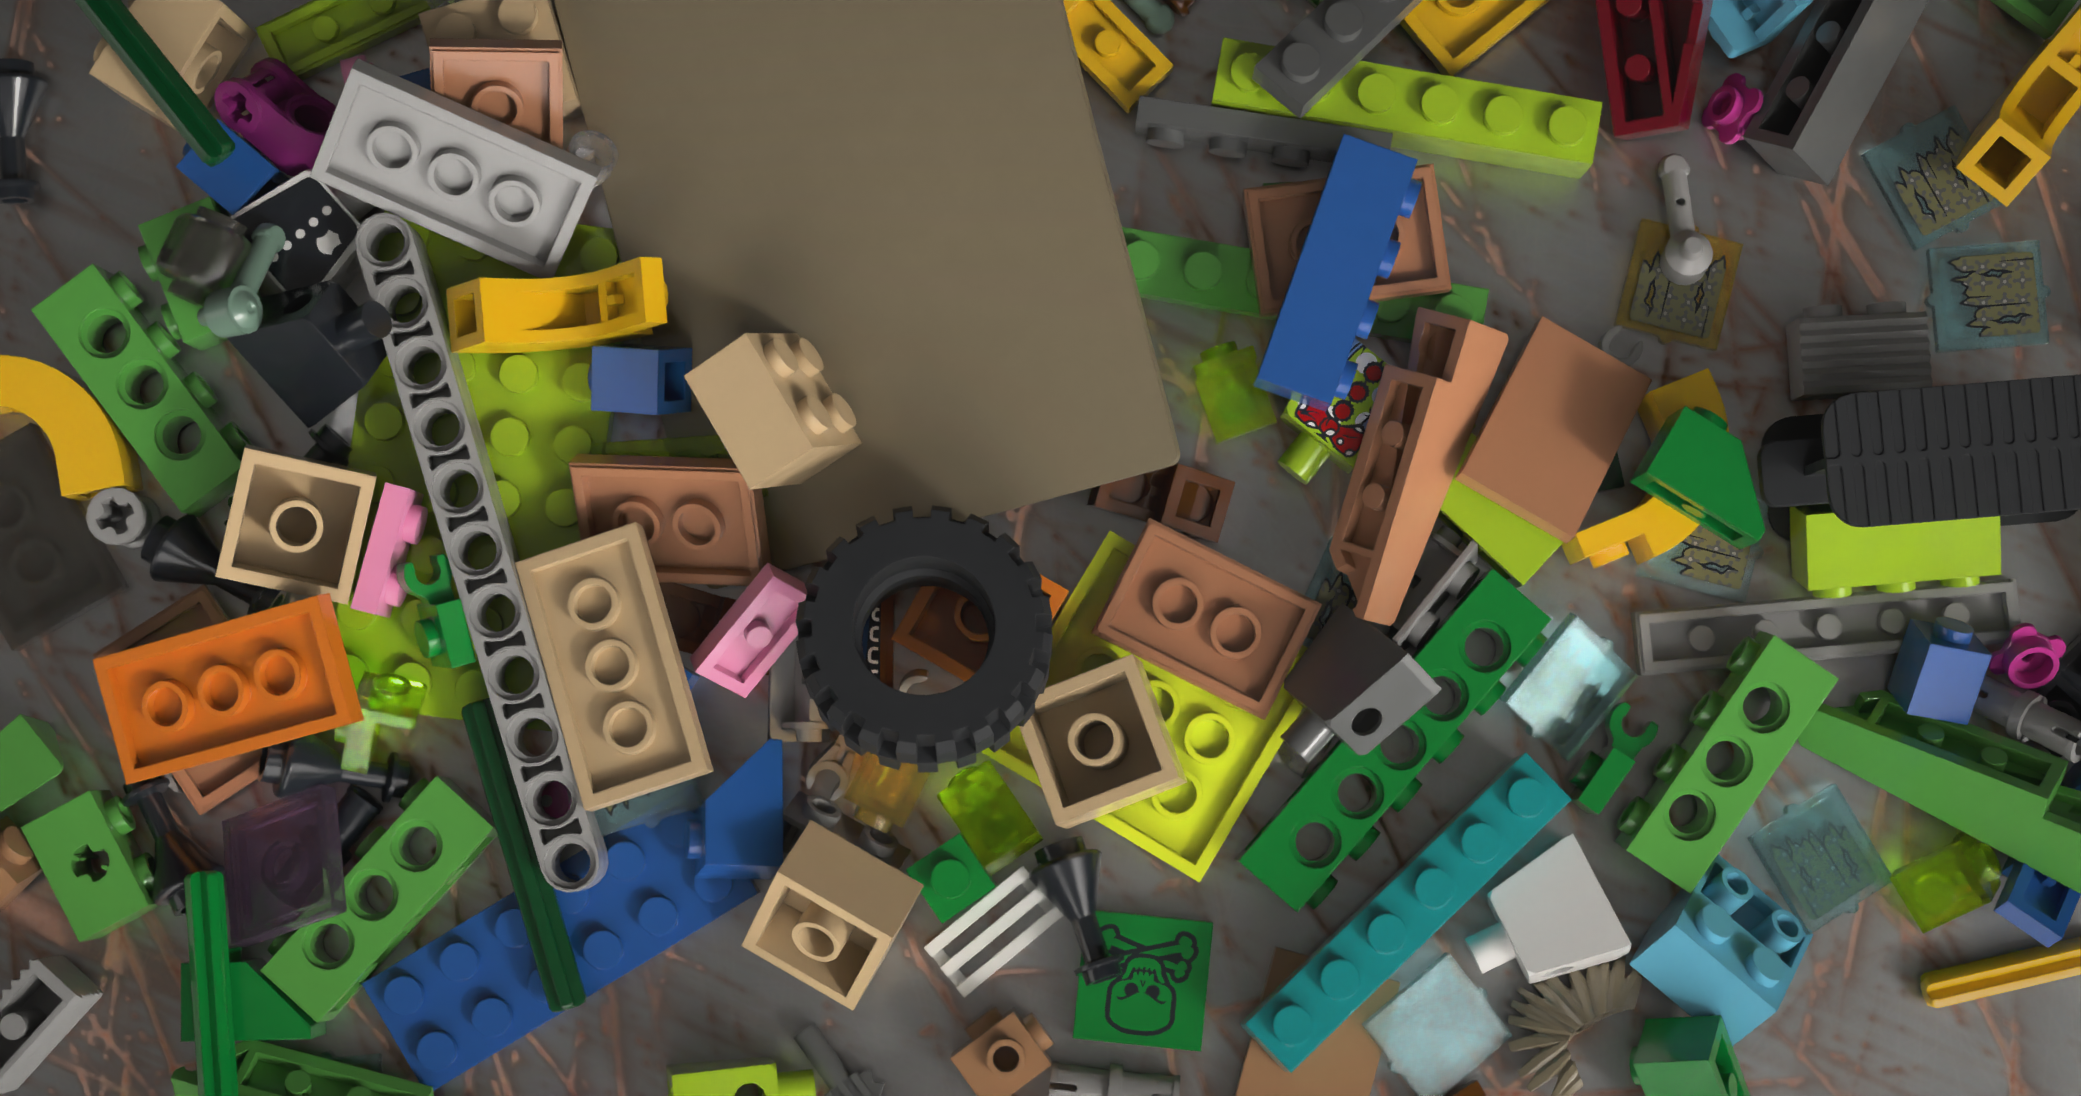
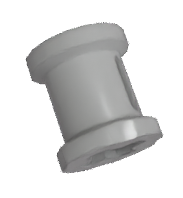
M115 487L102 490L95 495L87 507L86 514L88 528L96 539L106 544L124 545L131 549L142 548L150 531L162 518L160 508L153 499L140 496L124 488ZM122 507L131 508L134 512L126 518L128 530L116 527V523L123 519Z

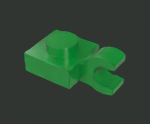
M445 554L429 556L433 574L431 579L425 584L418 581L412 562L397 564L396 575L399 585L406 593L416 596L421 601V603L416 604L420 620L415 621L414 631L422 655L425 658H430L432 666L452 669L476 662L461 599L454 598L451 586L452 570Z
M1626 702L1616 704L1607 714L1605 720V730L1608 735L1607 747H1603L1598 755L1592 750L1588 751L1569 777L1568 781L1576 786L1569 795L1572 799L1570 802L1587 814L1599 815L1635 764L1634 758L1657 735L1659 725L1653 721H1648L1642 727L1641 732L1634 737L1627 735L1623 731L1622 719L1631 708Z

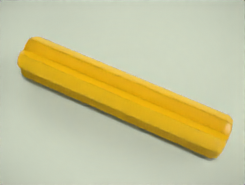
M2081 936L2058 941L2049 948L2041 945L1926 972L1920 976L1922 995L1928 1006L1940 1008L2080 975Z

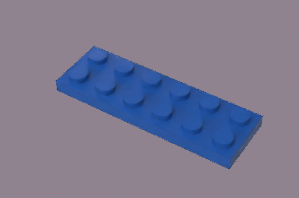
M696 783L688 785L603 837L608 852L609 865L606 875L598 884L577 892L566 893L555 889L587 997L760 893L753 879L694 878V859H686L684 855V830L687 819L695 820V813L705 802V798ZM583 849L560 863V867L567 877L578 881L588 873L590 857L587 851ZM514 892L362 983L419 1083L432 1086L433 1091L565 1012H552L548 1007Z

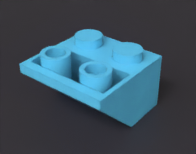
M1718 854L1692 893L1690 894L1681 888L1651 924L1629 964L1691 1017L1721 1015L1732 1046H1734L1777 1012L1814 934L1806 929L1792 913L1784 910L1754 885L1745 873L1733 867Z

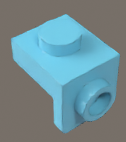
M1713 0L1708 30L1726 56L1735 58L1771 43L1813 0Z

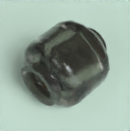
M202 206L198 207L196 214L183 213L177 216L172 223L155 263L159 272L172 280L167 292L203 308L206 297L210 292L231 287L238 270L252 249L251 242L244 237L248 228L232 218Z

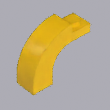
M2081 4L2055 34L2043 42L1981 120L1958 157L1955 168L2006 207L2051 158L2052 147L2057 137L2081 106Z
M637 257L602 270L564 277L538 279L478 277L446 289L451 353H523L598 346L652 335V327L668 323L666 309L668 304V288L664 281L663 264L660 257Z
M0 355V415L10 413L26 414L44 430L54 450L61 496L83 502L92 500L102 490L112 487L124 488L131 492L144 491L137 452L84 381L25 357Z
M1709 368L1654 389L1644 396L1638 408V413L1651 444L1667 417L1684 406L1691 410L1694 407L1707 409L1721 417L1728 424L1722 398ZM1646 493L1639 504L1631 511L1576 533L1571 541L1567 544L1563 542L1561 546L1570 565L1589 558L1595 569L1629 555L1630 553L1625 544L1628 542L1635 561L1639 565L1682 542L1699 524Z

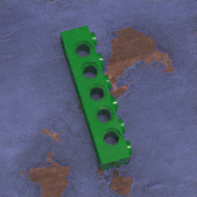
M1492 568L1484 572L1439 623L1429 639L1411 656L1431 678L1444 679L1452 686L1455 700L1451 709L1445 714L1439 715L1431 712L1424 705L1400 726L1410 733L1413 740L1412 753L1401 763L1389 761L1383 755L1380 744L1368 754L1358 756L1343 742L1338 740L1235 860L1292 910L1298 913L1305 903L1313 910L1316 909L1337 885L1338 880L1331 873L1344 858L1349 855L1354 861H1357L1378 838L1381 832L1373 825L1389 807L1393 808L1397 813L1400 812L1416 795L1423 785L1416 778V775L1431 758L1438 764H1441L1460 744L1465 736L1457 729L1473 710L1481 716L1484 715L1504 693L1507 687L1499 680L1515 661L1524 668L1540 652L1548 641V638L1541 631L1552 619L1496 570ZM1474 630L1487 632L1495 641L1496 654L1492 662L1487 666H1479L1473 663L1465 652L1466 639ZM1351 774L1363 776L1369 782L1372 791L1371 799L1367 806L1355 812L1347 810L1341 804L1338 797L1340 783ZM1317 822L1327 830L1330 844L1327 852L1322 857L1308 860L1298 852L1296 836L1304 825Z

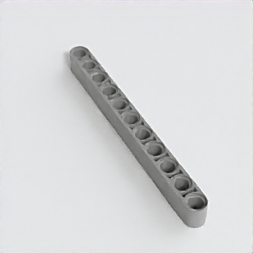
M390 213L374 214L365 219L358 228L355 237L356 252L371 301H377L382 304L391 317V332L382 339L541 872L547 883L556 890L566 893L586 890L598 884L606 875L609 865L608 852L596 812L586 811L583 808L515 563L519 562L520 558L458 353H451L449 322L426 245L421 235L399 216ZM390 233H402L404 236V248L401 254L391 261H380L377 251L380 241ZM409 293H420L423 301L421 313L410 322H398L395 309L399 300ZM437 353L441 359L439 375L428 384H417L413 371L415 363L425 354ZM445 414H456L460 426L458 436L447 445L437 446L432 439L433 424L439 417ZM472 474L478 483L477 496L471 504L457 508L450 499L452 483L462 475ZM490 535L496 543L497 553L495 559L488 567L476 570L468 559L469 547L476 538ZM507 596L515 606V617L508 628L495 632L487 622L486 612L493 600L498 597ZM524 657L533 667L534 678L531 686L526 691L515 694L505 683V671L513 660ZM536 719L545 721L551 728L553 736L550 748L540 756L532 755L527 751L523 743L525 728ZM554 781L563 783L571 793L572 802L570 809L560 818L551 817L546 813L541 800L543 790ZM572 843L582 846L590 857L589 871L584 878L578 881L567 877L560 867L561 854Z

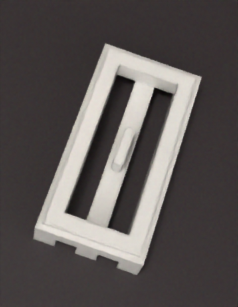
M1022 865L924 946V949L934 958L941 970L951 979L965 998L1064 915L1029 880V871ZM1020 884L1029 892L1027 896L950 958L943 949L946 945ZM1036 904H1039L1045 912L1040 918L971 975L966 977L959 969Z

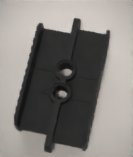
M2081 374L1852 393L1834 400L1826 408L1824 414L1782 418L1774 422L1766 430L1762 438L1761 448L1757 454L1760 495L1767 506L1769 523L1778 536L1790 541L1789 506L1829 503L1833 513L1842 522L1854 527H1876L2000 516V526L2057 522L2067 519L2081 509Z

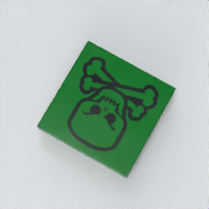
M1096 910V917L1109 955H1124L1125 959L1119 962L1123 974L1092 986L1085 985L1082 975L1078 977L1073 1038L1201 1052L1213 922ZM1082 953L1080 957V967L1085 964Z

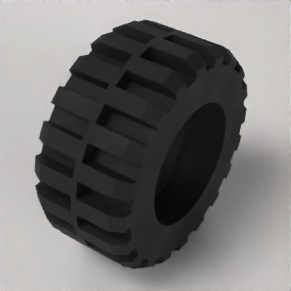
M934 505L931 508V517H913L912 506L892 509L893 521L879 525L876 518L871 516L856 524L857 536L849 542L839 536L826 549L828 561L824 567H813L805 582L806 599L798 603L796 616L798 629L796 646L800 667L810 699L814 700L822 720L831 732L837 730L844 736L846 746L861 756L868 751L878 756L880 765L899 770L901 762L917 764L918 773L938 772V764L952 761L956 762L957 768L976 763V754L988 747L995 753L1010 741V732L1017 725L1024 727L1035 712V702L1039 694L1044 693L1049 677L1050 658L1052 655V612L1049 597L1043 595L1041 589L1042 578L1033 562L1024 563L1020 558V545L1006 533L998 538L990 534L989 521L974 514L968 516L966 523L952 519V508ZM921 586L945 588L967 598L981 611L986 622L989 637L986 656L980 669L970 679L956 688L931 695L909 694L882 683L870 670L862 648L864 626L875 608L884 600L900 591Z

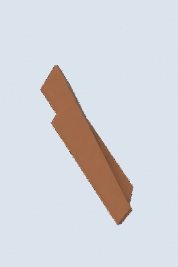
M1418 307L1407 369L1385 364L1329 548L1336 569L1346 574L1349 578L1358 601L1356 607L1353 608L1357 618L1388 626L1395 622L1508 344V335L1506 333L1470 319Z

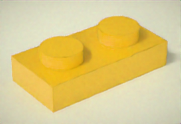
M1063 0L1079 64L1129 114L1139 104V97H1147L1173 72L1174 65L1111 0Z

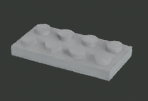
M357 58L350 70L309 177L536 277L554 278L602 167Z

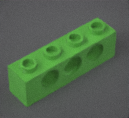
M92 263L33 307L31 311L181 513L195 515L200 518L235 491L244 447L246 445L253 446V444L236 423L231 421L225 425L211 407L218 402L216 394L196 371L188 375L174 356L181 351L180 346L159 321H155L150 325L137 306L144 299L130 279L121 271L113 275ZM122 322L126 332L125 340L120 348L107 353L103 345L104 334L110 326ZM159 372L163 379L162 392L154 401L144 403L140 395L141 384L148 375ZM196 422L201 431L200 442L193 451L182 454L177 445L178 434L185 425Z
M1759 631L1754 639L1747 636L1738 644L1727 662L1726 668L1731 673L1718 692L1711 689L1700 699L1690 716V722L1695 724L1681 746L1673 743L1665 750L1653 770V775L1658 777V779L1644 799L1636 796L1627 805L1617 822L1616 827L1621 830V833L1615 840L1617 844L1690 894L1839 680V678L1786 642L1767 632ZM1764 687L1770 696L1769 710L1762 718L1749 721L1743 710L1745 697L1752 690ZM1729 741L1734 750L1732 764L1721 773H1710L1706 764L1709 749L1718 742ZM1694 795L1698 805L1695 818L1687 825L1673 826L1669 818V810L1672 803L1680 796Z
M436 776L431 782L426 778L419 780L399 802L398 806L404 812L390 828L386 830L383 826L377 827L359 845L355 855L361 860L344 878L339 874L334 875L318 890L311 900V903L317 908L301 926L295 922L288 925L268 947L267 951L273 957L260 971L317 1023L333 1020L362 988V983L371 978L497 837L492 816L449 777ZM425 827L434 834L437 841V850L429 862L420 864L412 857L409 844L413 834ZM377 876L387 879L393 889L392 902L383 912L374 910L366 898L367 887ZM334 924L342 927L349 938L348 951L338 961L329 957L323 947L324 935Z

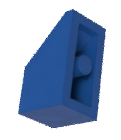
M769 739L705 800L695 813V820L687 819L684 830V855L686 859H694V878L771 880L776 875L783 863L782 739Z

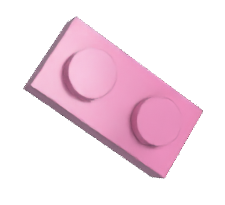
M385 482L350 608L390 618L393 606L400 607L404 602L407 593L398 583L396 569L397 564L406 561L410 543L417 545L424 533L428 515L427 508L421 506L424 494L410 488Z
M767 563L691 655L690 660L694 671L746 698L798 635L796 616L798 603L805 601L807 596L805 583Z

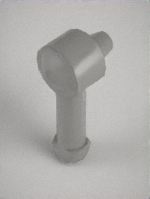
M1672 153L1664 156L1659 161L1657 175L1663 184L1670 239L1660 256V267L1663 275L1669 281L1677 285L1687 286L1696 283L1703 277L1712 261L1713 250L1706 237L1695 231L1687 175L1690 172L1687 159L1680 154Z

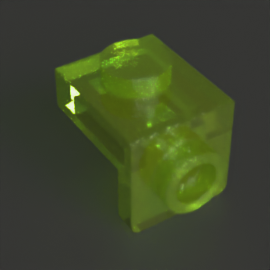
M1230 341L1209 348L1199 354L1202 363L1193 366L1190 375L1215 445L1277 423L1267 392L1253 386L1258 372L1256 365L1258 357L1253 345L1238 350L1236 342Z
M364 671L357 689L364 721L341 726L335 730L334 741L345 743L341 769L367 774L380 739L382 724L404 729H414L426 698L427 685L408 680L398 674H378Z
M990 760L958 772L950 780L948 787L937 794L941 805L954 820L983 867L991 876L1044 840Z
M1962 831L1955 835L1951 844L1894 870L1890 880L1924 934L1992 902L2001 885L1999 877L2002 876V869L1996 854L1989 845L1983 842L1978 843L1976 838Z

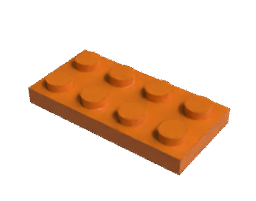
M330 593L312 596L92 659L126 785L364 721Z

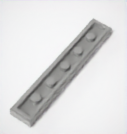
M2016 578L1980 581L1976 586L1962 588L1931 585L1916 587L1913 591L1903 593H1885L1875 590L1852 592L1850 596L1842 598L1808 596L1631 613L1637 676L1726 668L1727 662L1738 644L1747 636L1754 639L1759 631L1777 636L1813 661L1899 653L1910 618L1932 623L1935 622L1937 617H1949L1960 620L1973 627L1974 634L1983 645L2003 644L2009 637L2010 630L2014 626L2021 624Z

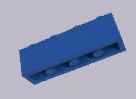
M1343 134L1253 384L1254 387L1325 412L1332 404L1334 397L1342 400L1346 399L1358 367V363L1347 360L1355 336L1363 339L1368 338L1380 304L1369 299L1377 276L1389 278L1400 249L1401 242L1390 239L1398 215L1410 218L1422 186L1421 181L1412 178L1418 159Z

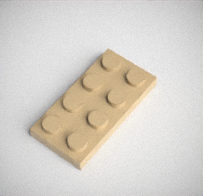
M634 522L516 562L515 566L584 810L593 812L714 772L643 526Z

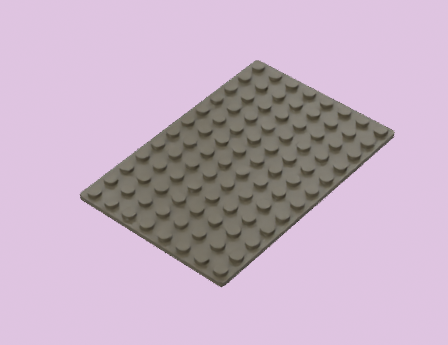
M554 0L596 165L602 167L599 177L621 262L637 257L662 258L664 281L668 288V304L666 307L668 323L652 327L653 334L641 337L642 344L692 348L693 370L745 333H798L800 338L807 339L819 353L824 365L821 374L832 393L839 394L848 403L855 415L856 426L853 428L862 444L802 484L762 488L773 566L782 571H787L827 560L826 549L839 536L847 542L851 541L857 536L856 524L871 516L876 518L879 525L893 521L892 509L912 506L913 517H931L932 505L952 508V519L966 522L970 514L980 518L1167 468L1179 461L1181 453L1063 0ZM692 390L691 412L661 415L672 457L732 459ZM706 584L711 589H719L730 586Z

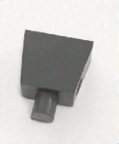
M1342 603L1284 680V689L1305 710L1280 738L1307 763H1310L1334 736L1358 756L1366 755L1435 697L1442 688L1404 649L1366 620L1357 618L1354 611Z

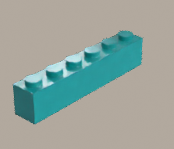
M1526 752L1513 758L1292 974L1264 999L1240 1025L1283 1071L1292 1073L1572 799Z

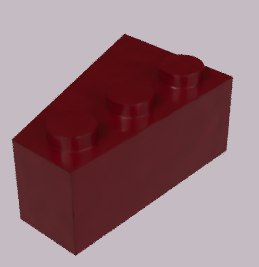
M1595 0L1614 137L1630 140L1689 130L1713 0Z

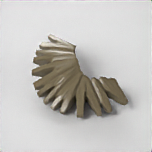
M1626 956L1614 960L1612 970L1609 969V962L1586 968V979L1579 970L1567 973L1570 988H1567L1557 976L1540 982L1530 983L1540 997L1522 987L1517 990L1529 1004L1513 1000L1510 1007L1524 1017L1509 1015L1508 1024L1534 1032L1535 1034L1510 1041L1508 1045L1510 1052L1540 1050L1517 1071L1520 1078L1536 1073L1526 1086L1530 1092L1555 1077H1558L1551 1096H1572L1583 1087L1584 1084L1578 1074L1576 1063L1571 1060V1053L1567 1050L1568 1042L1573 1036L1608 1016L1624 1010L1634 1011L1643 976L1633 969L1627 978L1624 977Z

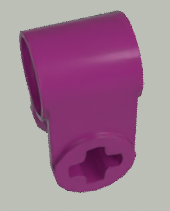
M270 57L262 59L254 64L250 69L249 75L243 78L232 77L221 82L215 89L214 95L216 110L225 124L232 130L240 133L271 159L279 170L295 177L305 170L313 169L336 106L304 83L285 63ZM269 76L274 77V79L268 82L265 80ZM246 110H248V111L250 112L249 114H247V115H245V116L241 114L242 112H244V111H246Z

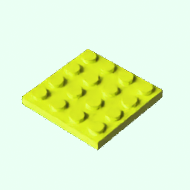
M1112 531L1108 532L1052 626V655L1050 658L1049 677L1045 688L1131 655V653L1091 634L1135 547L1134 544ZM1301 646L1288 674L1308 649L1306 646ZM1137 657L1143 663L1187 783L1094 818V820L1200 883L1283 743L1280 736L1297 719L1303 707L1284 689L1283 682L1266 719L1262 720ZM1019 725L1010 732V741L995 753L989 747L981 751L1041 787Z

